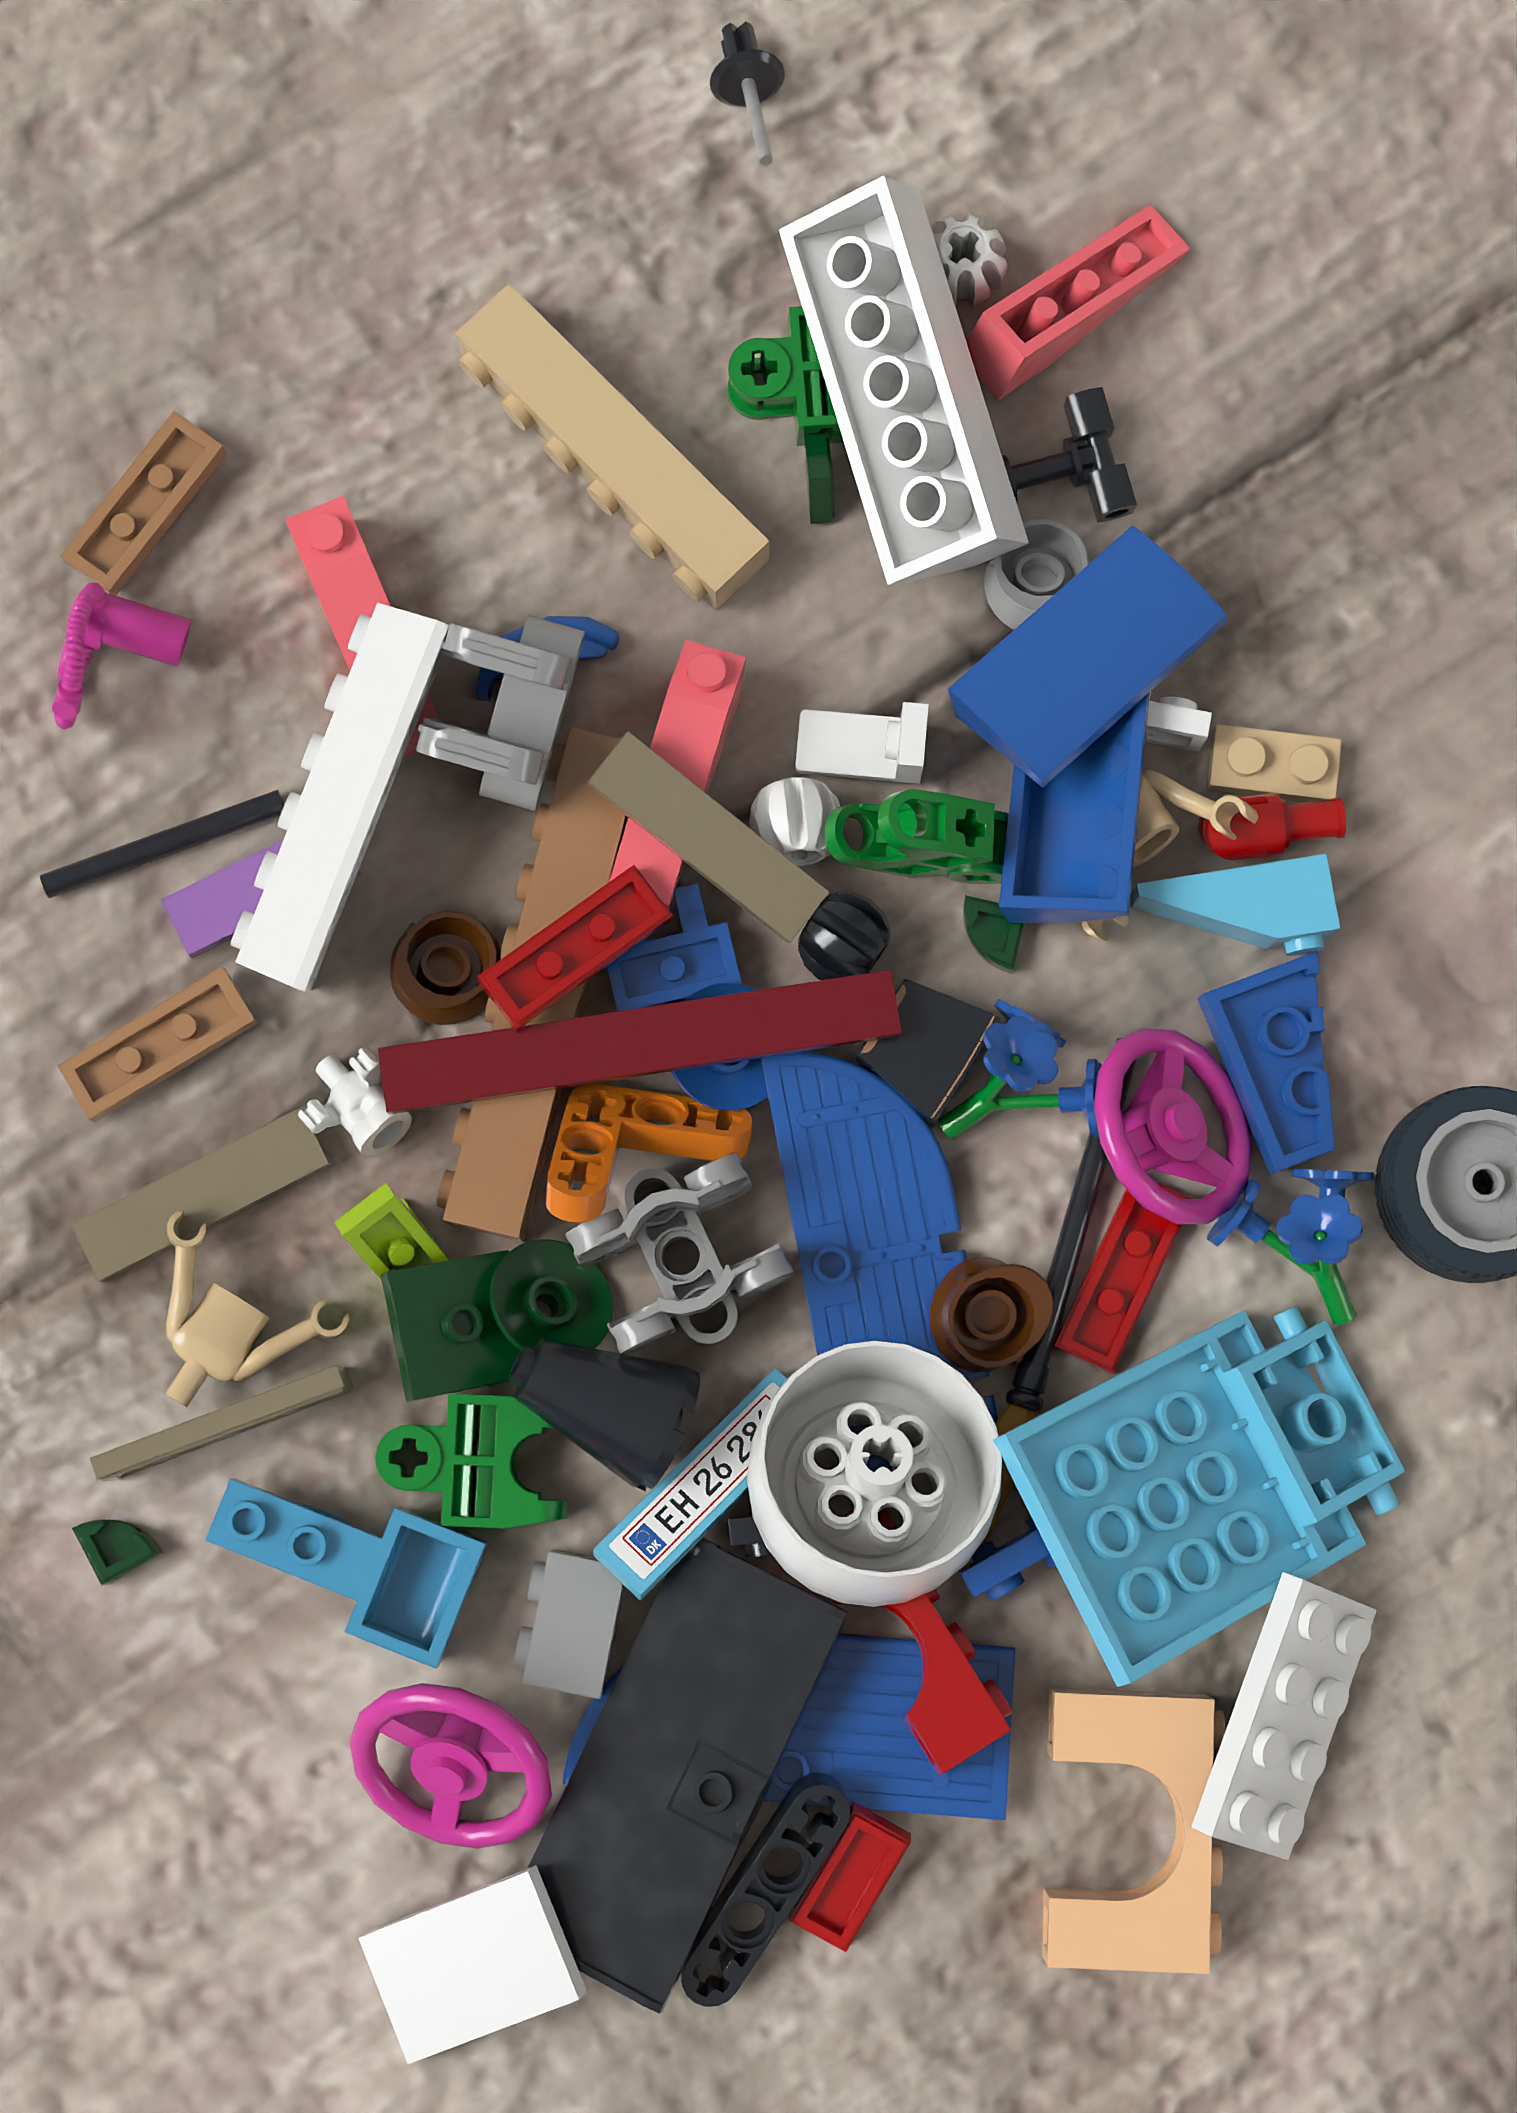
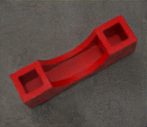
M852 1509L851 1511H849L841 1517H848L849 1515L853 1514L854 1509ZM885 1509L878 1512V1521L882 1527L888 1530L898 1529L896 1523ZM934 1589L904 1603L878 1607L888 1610L897 1616L909 1628L919 1646L923 1664L922 1683L916 1701L904 1720L935 1771L941 1776L1011 1731L1004 1718L1012 1714V1710L992 1679L983 1684L968 1662L976 1656V1653L967 1636L956 1622L946 1627L932 1605L940 1599L937 1589ZM829 1598L834 1605L847 1604Z

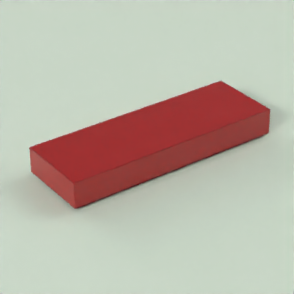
M633 864L478 975L477 981L516 1032L669 922L673 915Z
M1156 1182L1160 1188L1181 1199H1192ZM1125 1189L1056 1337L1054 1348L1109 1374H1113L1182 1224L1172 1223L1143 1208L1131 1193Z

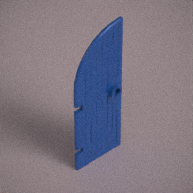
M808 1051L761 1058L817 1356L846 1344L882 1341L906 1344L935 1355L961 1373L967 1381L990 1376L989 1371L973 1373L954 1366L938 1351L930 1331V1305L935 1290L950 1270L967 1260L965 1249L942 1253L939 1235L961 1231L962 1229L953 1183L945 1156L925 1119L891 1089L881 1077L847 1060ZM994 1395L983 1396L984 1403L994 1423H996L998 1416ZM864 1424L849 1426V1428L858 1435L865 1428L872 1425ZM836 1454L837 1462H838V1465H839V1457H838V1455ZM877 1455L869 1456L866 1466L871 1471L875 1472L882 1466L893 1471L892 1466L885 1458Z
M839 1633L773 1774L764 1801L782 1802L792 1785L799 1778L810 1773H825L833 1776L841 1783L849 1806L854 1801L871 1810L1006 1820L1011 1731L939 1776L904 1720L916 1701L923 1677L922 1657L916 1639ZM971 1644L976 1656L968 1661L982 1684L989 1679L995 1682L1012 1710L1015 1647ZM622 1667L605 1683L602 1697L600 1699L593 1698L581 1718L568 1751L562 1784L567 1785ZM1012 1714L1004 1718L1010 1729ZM825 1795L819 1802H814L810 1799L805 1802V1804L830 1806L828 1795Z

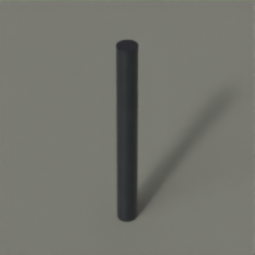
M277 789L41 874L40 880L43 889L49 899L280 816L284 802Z

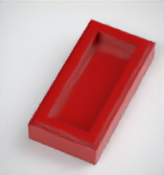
M853 1801L850 1806V1819L845 1830L790 1911L788 1921L847 1952L911 1844V1833Z

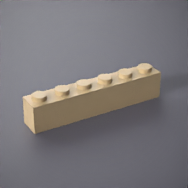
M509 283L455 332L461 357L457 361L466 375L482 389L489 383L504 398L500 405L509 418L524 431L532 426L547 441L543 448L553 462L566 473L575 469L590 484L586 487V491L601 510L609 516H612L617 511L631 524L633 528L629 531V534L635 543L652 559L661 554L676 569L672 574L675 582L692 600L699 602L704 597L717 610L770 560L769 540Z

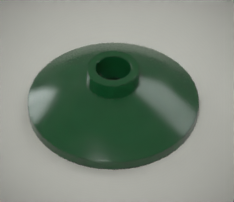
M537 1239L525 1242L512 1249L500 1261L494 1271L490 1285V1304L493 1316L504 1336L519 1350L524 1345L534 1349L541 1338L596 1349L609 1331L607 1324L612 1322L613 1300L607 1280L597 1265L582 1268L578 1264L573 1253L574 1249L570 1244L550 1239ZM536 1301L544 1302L549 1307L551 1317L545 1315L538 1308Z

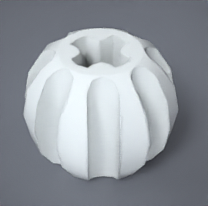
M969 213L967 221L964 222L955 221L951 214L936 221L933 225V236L955 307L957 301L962 299L968 301L973 308L986 302L991 297L990 288H999L1001 286L1008 265L1006 259L1002 257L1006 252V246L998 230H983L984 218Z
M803 777L782 779L769 784L758 792L751 805L750 829L795 865H810L831 855L825 840V824L829 814L834 809L840 807L836 795L823 782Z

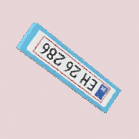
M776 1368L593 1549V1556L640 1601L749 1491L747 1475L751 1441L766 1405L787 1379Z

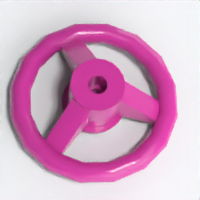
M1140 1028L1117 1040L1098 1071L1094 1099V1111L1100 1144L1117 1179L1143 1208L1172 1223H1211L1233 1208L1249 1179L1252 1140L1249 1125L1228 1073L1203 1045L1176 1030ZM1149 1052L1157 1053L1126 1111L1121 1112L1120 1101L1123 1077L1131 1063ZM1184 1064L1207 1087L1221 1115L1227 1145L1225 1159L1206 1145L1207 1127L1203 1113L1196 1101L1181 1089ZM1153 1169L1216 1188L1199 1200L1181 1199L1160 1188L1146 1171Z
M420 1683L388 1690L359 1712L350 1736V1749L355 1776L373 1803L402 1827L440 1844L480 1849L511 1843L541 1822L552 1797L547 1757L530 1730L499 1704L462 1688ZM379 1733L414 1750L410 1760L411 1770L419 1784L435 1795L432 1810L418 1805L393 1785L378 1762L375 1744ZM488 1771L524 1773L526 1791L517 1809L505 1817L476 1822L460 1819L464 1802L476 1798L485 1789L488 1782Z

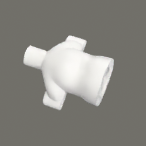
M363 1047L358 1051L360 1055L356 1059L352 1057L349 1061V1064L354 1069L353 1071L349 1072L335 1055L324 1058L317 1065L316 1073L331 1089L329 1099L324 1106L316 1099L310 1100L307 1103L308 1108L305 1111L300 1110L298 1117L313 1134H317L327 1127L341 1124L352 1136L353 1142L361 1154L370 1157L381 1154L394 1146L408 1131L412 1117L409 1112L391 1115L386 1112L383 1088L380 1086L381 1071L379 1059L368 1047Z

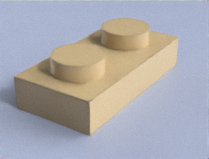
M1216 724L1212 733L1206 791L1246 796L1277 793L1280 799L1297 802L1332 800L1336 798L1342 739Z

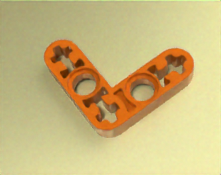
M603 1084L580 1086L573 1090L568 1097L548 1171L546 1207L552 1215L568 1222H586L600 1216L606 1205L619 1148L710 1161L737 1153L741 1159L750 1149L753 1125L752 1116L746 1109L732 1111L712 1109L687 1096ZM591 1115L600 1116L599 1123L588 1120L591 1118ZM658 1120L669 1122L671 1124L655 1125L652 1123H648L646 1121ZM591 1149L600 1153L581 1154L572 1150ZM574 1180L585 1182L581 1190L572 1189Z

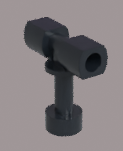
M1103 387L1083 390L1066 397L1063 407L1072 437L1063 439V452L1013 466L1010 465L1007 456L1002 455L1016 503L1018 502L1017 490L1070 477L1074 487L1087 486L1097 523L1132 514L1137 506L1125 463H1115L1108 440L1115 427Z

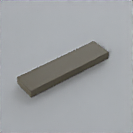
M629 731L623 735L586 783L786 943L792 942L829 893L827 889Z
M300 1107L72 1223L73 1230L98 1281L105 1282L174 1247L167 1236V1223L169 1218L177 1211L184 1210L185 1212L181 1220L175 1225L174 1233L179 1239L188 1240L199 1233L204 1223L207 1230L331 1167L332 1164L317 1134H313L298 1117V1112L305 1110Z
M335 1365L90 1457L96 1479L116 1481L350 1393L354 1387L347 1367Z

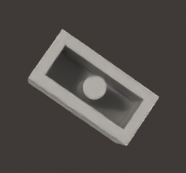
M553 1549L548 1551L546 1563L535 1561L527 1600L538 1602L533 1628L522 1626L514 1665L525 1667L522 1684L596 1699L602 1697L625 1586L595 1557Z

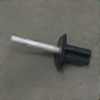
M745 21L737 28L730 22L722 28L723 40L721 45L724 59L718 63L711 74L710 89L714 97L723 104L733 107H747L759 163L767 166L772 163L773 158L760 103L770 99L780 89L785 77L784 67L775 55L759 50L754 27L750 23Z

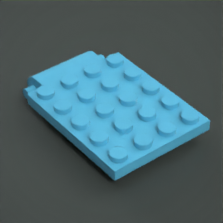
M1297 1305L1274 1316L1285 1340L1265 1349L1245 1310L993 1439L1117 1687L1133 1683L1272 1601L1282 1572L1307 1580L1365 1546L1366 1543L1347 1508V1505L1366 1495L1376 1515L1383 1514L1400 1505L1388 1481L1404 1473L1405 1470L1326 1320L1308 1328ZM1313 1363L1326 1393L1320 1392L1306 1368L1307 1365Z

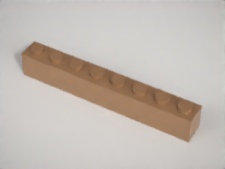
M570 727L566 744H555L547 778L548 780L556 781L550 805L540 803L537 809L532 830V840L540 841L535 864L525 863L522 868L516 900L525 903L519 926L509 924L507 927L500 959L609 882L629 817L586 783L616 746L620 738ZM591 978L526 1025L581 1017ZM489 997L485 1011V1022L493 1023L491 1031L512 1028ZM563 1088L473 1102L471 1109L461 1108L453 1135V1145L461 1146L456 1170H445L437 1196V1207L445 1209L443 1216L445 1222L453 1226L524 1243Z

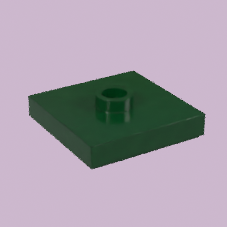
M509 1250L394 1270L380 1275L406 1403L509 1382L508 1379L512 1366L520 1350L501 1332L493 1316L490 1304V1285L494 1271L500 1261L509 1253Z

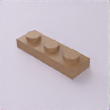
M173 411L61 553L60 557L62 560L92 583L98 582L106 593L117 596L226 457L227 452L223 445Z
M222 966L60 1063L57 1067L87 1118L96 1122L259 1023L230 974Z

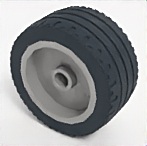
M1468 1086L1444 1092L1409 1112L1395 1126L1386 1140L1378 1159L1374 1180V1192L1377 1200L1376 1207L1379 1217L1384 1223L1385 1231H1387L1390 1239L1394 1241L1396 1247L1417 1266L1432 1274L1464 1283H1486L1517 1276V1091L1493 1086ZM1475 1173L1479 1174L1485 1182V1195L1478 1193L1472 1185Z

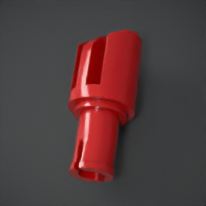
M1277 793L1238 797L1257 811L1258 820L1254 824L1245 818L1240 811L1236 813L1230 821V829L1236 835L1235 840H1231L1212 827L1208 819L1200 817L1198 831L1202 842L1210 851L1226 860L1281 856L1284 854L1285 849L1289 848L1290 842L1331 837L1344 838L1346 835V813L1341 798L1286 804V801L1280 799Z

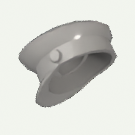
M1049 519L1028 520L1023 523L1029 543L989 560L984 576V589L987 601L994 614L1011 629L1015 630L1090 563L1087 550L1080 537L1064 524Z

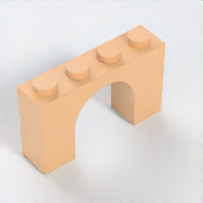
M1049 1687L1047 1754L1053 1761L1128 1764L1154 1774L1163 1783L1171 1797L1176 1815V1834L1171 1852L1162 1867L1152 1877L1137 1886L1111 1891L1043 1889L1042 1957L1047 1967L1210 1974V1955L1220 1954L1222 1941L1220 1915L1218 1913H1211V1886L1220 1887L1222 1883V1849L1220 1845H1212L1211 1836L1191 1826L1213 1768L1214 1751H1219L1225 1734L1223 1710H1214L1215 1699L1202 1693Z

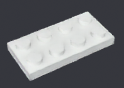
M1282 1572L1193 1820L1192 1828L1223 1841L1289 1860L1294 1843L1302 1833L1304 1815L1314 1786L1324 1771L1327 1759L1326 1753L1337 1721L1347 1706L1349 1688L1359 1659L1369 1644L1371 1625L1377 1610Z

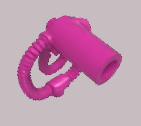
M98 582L88 583L77 595L78 597L73 603L67 620V636L65 637L57 671L59 683L52 704V711L54 712L53 715L57 726L64 730L73 727L76 716L81 708L84 690L82 682L84 680L83 677L86 675L85 671L89 669L87 664L91 663L89 658L93 657L92 652L95 649H100L101 644L178 667L185 650L192 619L106 593Z

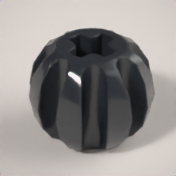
M837 891L827 896L806 923L798 938V952L804 966L818 980L867 974L872 970L889 944L891 927L885 913L871 899L855 892Z

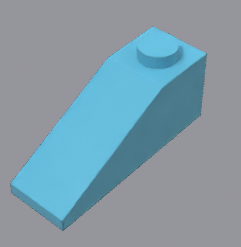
M1326 854L1138 883L1130 896L1131 908L1260 948L1285 947L1287 956L1303 955L1324 949L1323 940L1330 939L1340 929Z

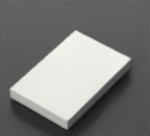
M536 1865L370 1930L359 1937L408 2064L581 1999L587 1993Z

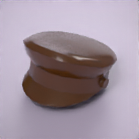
M442 911L428 915L416 924L412 922L405 930V933L399 938L390 960L391 985L397 999L411 1014L428 1023L449 1025L474 1017L487 1006L489 998L477 981V977L501 960L498 941L484 923L460 912Z
M975 1257L959 1263L947 1273L937 1286L930 1305V1331L938 1351L954 1366L973 1373L993 1371L1010 1363L1012 1365L1018 1364L1023 1360L1022 1356L1041 1340L1051 1323L1054 1306L1052 1292L1048 1283L1040 1274L1022 1265L1006 1264L1001 1260L990 1257Z

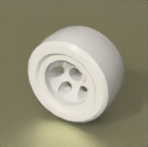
M869 1341L846 1344L814 1357L787 1378L766 1405L751 1441L747 1484L753 1519L766 1548L783 1569L813 1592L841 1603L871 1607L904 1603L936 1589L970 1560L987 1536L1001 1497L1003 1468L1002 1454L993 1442V1439L998 1437L996 1425L983 1398L961 1373L937 1356L912 1346L882 1341ZM864 1424L872 1425L865 1428L858 1435L849 1428V1426ZM826 1448H830L838 1455L839 1465L832 1470H824L817 1466L814 1461V1455ZM877 1455L885 1458L892 1466L893 1472L883 1466L875 1472L871 1471L866 1466L869 1456ZM917 1473H926L932 1482L933 1493L922 1495L916 1492L912 1486V1476ZM835 1495L847 1496L854 1504L853 1514L848 1517H838L832 1514L828 1505L829 1499ZM885 1507L895 1508L903 1517V1525L896 1530H888L882 1527L878 1521V1512Z

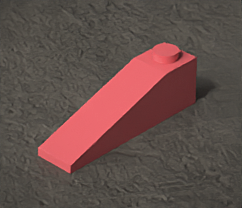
M1150 204L985 310L966 341L976 375L994 396L1000 400L1041 373L1188 254L1191 248Z
M340 496L289 517L285 521L344 659L351 671L357 653L349 650L348 644L360 614L372 617L377 603L390 607L391 604L344 496ZM429 694L403 758L418 753L416 751L420 735L418 728L419 724H422L423 718L430 719V717L439 719Z
M685 639L666 693L650 749L708 794L742 694L746 657ZM628 818L609 882L634 864L669 909L684 861Z

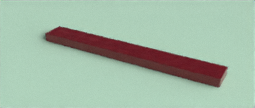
M892 970L526 1025L516 1032L513 1028L377 1049L386 1112L391 1115L900 1037L902 1031Z

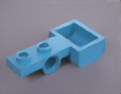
M230 1478L205 1541L355 1600L356 1604L344 1631L345 1633L435 1669L440 1666L488 1545L487 1541L452 1526H441L440 1521L404 1507L393 1509L382 1537L354 1526L351 1522L334 1514L306 1504L296 1503L236 1478Z

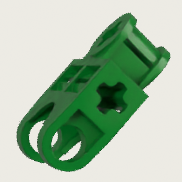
M789 307L788 337L749 339L741 343L733 351L728 365V397L730 403L739 414L749 419L763 420L794 416L797 446L804 445V435L826 433V438H829L830 444L844 443L803 307ZM759 353L760 358H755V354ZM762 373L763 379L767 384L762 386L755 385L751 374ZM821 389H823L825 416L822 414ZM758 401H763V404L758 405ZM826 428L827 432H821V429Z
M908 789L890 794L883 800L881 805L856 803L834 809L829 814L825 824V840L832 856L843 864L909 878L935 874L961 883L999 884L1002 881L1009 813L994 810L995 804L945 793ZM847 817L856 819L863 830V843L858 851L850 848L843 836V824Z
M449 1393L447 1426L401 1425L387 1432L378 1444L375 1455L376 1467L380 1476L388 1485L402 1491L443 1492L441 1526L510 1528L568 1518V1500L541 1499V1492L528 1489L516 1476L514 1457L519 1446L531 1436L544 1434L545 1428L553 1427L518 1402L515 1397ZM478 1405H481L478 1455H475ZM409 1439H416L417 1450L427 1452L428 1455L426 1465L416 1466L414 1477L408 1476L406 1465L396 1463L395 1459L397 1450L407 1449ZM475 1466H477L475 1515H472Z

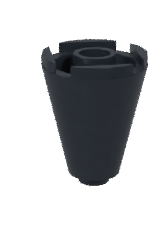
M544 1338L538 1341L534 1349L526 1345L522 1347L515 1359L508 1379L509 1382L517 1385L515 1399L630 1486L645 1492L646 1487L652 1489L658 1484L678 1451L685 1433L678 1430L683 1409L691 1413L694 1412L701 1383L700 1373L687 1366Z

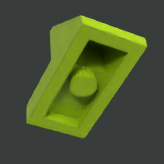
M387 1183L383 1184L334 1222L341 1235L380 1280V1275L385 1272L450 1260L409 1204L403 1198H399Z

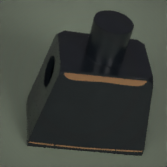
M904 979L895 992L902 1031L901 1036L864 1042L856 1055L855 1061L859 1066L881 1077L891 1089L925 1119L929 1127L934 1128L984 1048V1032L992 1023H999L1000 1018L978 1007L911 980Z

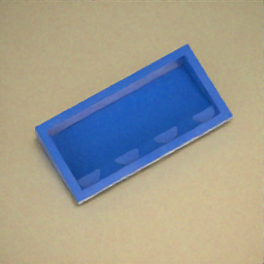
M1132 525L948 688V692L957 718L1043 788L1228 622L1227 614L1181 565Z
M1150 692L1043 788L1014 765L999 908L1008 923H1067L1129 916Z

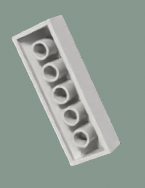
M884 175L779 229L887 584L895 586L974 567L1028 544L1027 535L919 188Z
M377 603L372 617L360 614L348 644V649L357 653L348 677L337 673L325 702L324 708L334 712L325 736L316 732L313 733L301 763V768L310 771L302 795L290 792L280 815L277 827L286 830L287 833L279 853L275 854L267 851L257 873L254 886L264 890L255 914L246 910L243 911L233 934L230 946L240 949L236 963L304 992L312 990L443 658V655H441L442 648L440 647L442 641L444 642L447 636L448 624Z

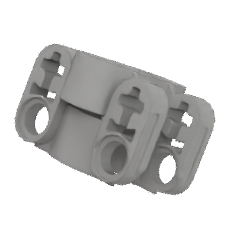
M529 615L520 642L450 623L445 641L441 643V655L504 673L488 731L468 725L461 726L430 717V719L423 718V722L419 724L418 728L420 735L416 751L484 771L479 796L535 811L554 750L585 631Z
M737 1153L719 1158L685 1176L684 1180L689 1190L682 1189L673 1175L664 1170L655 1168L642 1170L630 1179L625 1188L624 1201L628 1213L625 1220L619 1209H615L601 1214L593 1220L586 1221L565 1234L569 1244L574 1249L573 1253L582 1268L596 1265L631 1247L640 1245L664 1298H656V1302L635 1313L607 1324L611 1335L618 1343L617 1348L620 1354L629 1355L675 1333L677 1330L672 1322L675 1318L690 1339L695 1342L709 1346L723 1343L731 1337L738 1322V1312L732 1291L736 1290L740 1299L744 1300L793 1276L794 1271L790 1263H787L785 1259V1252L780 1242L731 1266L727 1264L723 1270L698 1216L732 1201L752 1189L751 1181L747 1172L743 1170L742 1162ZM654 1182L662 1183L669 1188V1190L650 1194L640 1203L636 1204L639 1191L647 1184ZM668 1209L663 1214L654 1216L659 1211ZM678 1240L692 1242L697 1246L700 1253L699 1263L696 1268L684 1275L671 1273L665 1268L663 1261L664 1252L667 1247ZM721 1301L728 1312L727 1321L723 1328L711 1334L701 1333L696 1330L692 1325L691 1315L706 1312Z

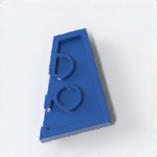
M1318 951L1203 993L1197 998L1270 1175L1335 1150L1329 1074L1324 1071L1321 1041V1033L1325 1031L1323 1007H1318L1316 975L1320 973Z

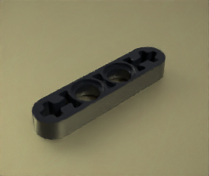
M810 1773L799 1778L792 1785L710 1909L680 1973L682 1987L686 1996L694 2003L705 2007L719 2006L728 2002L737 1993L845 1830L850 1819V1806L841 1783L833 1776L825 1773ZM825 1795H828L832 1812L829 1815L822 1812L814 1815L807 1826L810 1841H813L812 1844H809L800 1835L809 1818L805 1802L808 1799L819 1802ZM792 1825L795 1830L787 1828V1826ZM779 1847H789L800 1854L798 1868L792 1874L785 1877L770 1875L764 1869V1861L767 1855ZM742 1902L758 1904L764 1910L762 1922L750 1931L736 1930L727 1921L730 1911ZM719 1935L728 1945L720 1959L723 1976L718 1978L717 1976L710 1975L705 1982H701L697 1966L700 1964L709 1968L713 1965L721 1953L719 1938L715 1937Z

